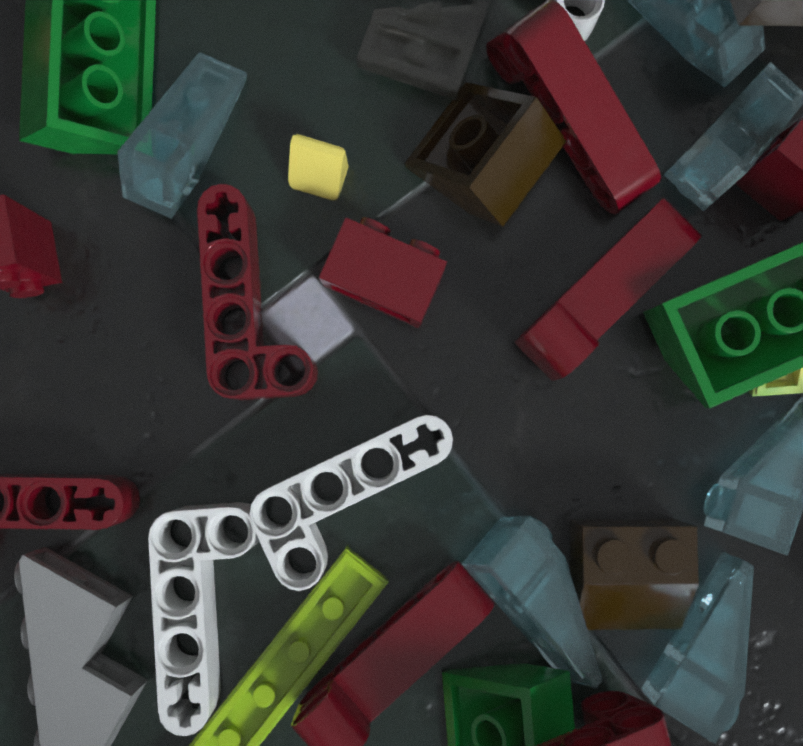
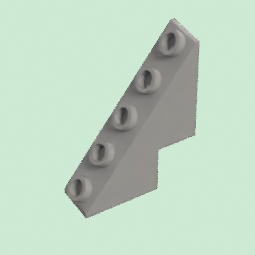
M47 547L23 554L16 564L14 579L18 592L23 595L25 617L21 625V639L23 646L29 650L31 664L27 693L30 703L36 708L38 729L34 738V746H111L148 680L101 654L133 596Z

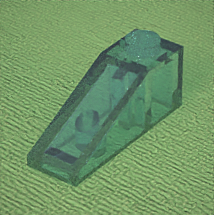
M628 0L689 63L723 87H726L766 49L763 26H738L730 0Z
M199 52L117 151L122 197L172 219L198 183L242 91L247 73Z
M770 62L664 175L677 187L681 194L691 199L704 211L749 171L803 105V91Z
M803 396L720 476L718 484L711 487L704 503V513L707 515L704 523L705 527L788 556L803 511Z
M531 516L501 517L462 562V565L552 668L569 670L572 683L597 688L603 679L566 557L552 542L553 536L550 530L538 519Z
M725 552L720 556L690 606L682 629L675 631L641 688V691L656 707L716 744L722 732L729 730L736 722L740 710L739 703L745 695L754 573L753 565Z

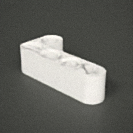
M430 415L417 417L258 494L251 504L249 515L255 533L280 583L291 590L301 591L311 588L322 576L328 564L329 554L324 539L317 527V521L444 460L451 451L453 442L451 429L445 421ZM425 424L429 431L438 429L442 438L435 442L437 451L428 455L423 448L417 449L408 454L414 464L403 468L400 452L390 441V438L401 434L404 446L418 438L416 428L420 425ZM383 448L392 456L394 466L386 477L373 478L365 472L362 461L363 456L369 449ZM331 472L340 478L343 492L339 499L324 501L319 498L314 488L315 479L318 474ZM279 496L289 502L292 508V518L289 523L281 525L269 519L266 513V504L270 497ZM297 547L308 549L315 556L316 568L309 573L295 571L289 563V551Z
M235 502L181 507L162 514L153 522L149 531L148 542L158 714L166 730L175 735L188 736L198 732L203 728L220 701L221 679L213 560L242 556L259 542L254 522L249 515L251 508L249 503ZM227 516H238L247 524L248 536L245 542H233L226 536L224 522ZM175 519L187 523L191 529L192 539L188 547L176 544L171 537V525ZM176 576L185 577L192 582L195 588L194 600L186 601L177 596L173 587ZM184 633L192 636L198 644V655L192 656L183 653L177 645V634ZM197 673L195 677L191 680V675ZM188 689L189 699H182V695ZM192 703H200V705L195 709Z

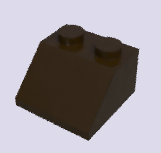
M465 82L404 165L412 173L467 213L503 227L543 172L548 168L551 161L566 143V140L537 97Z
M677 519L569 520L571 628L573 630L682 629L699 585L697 526Z

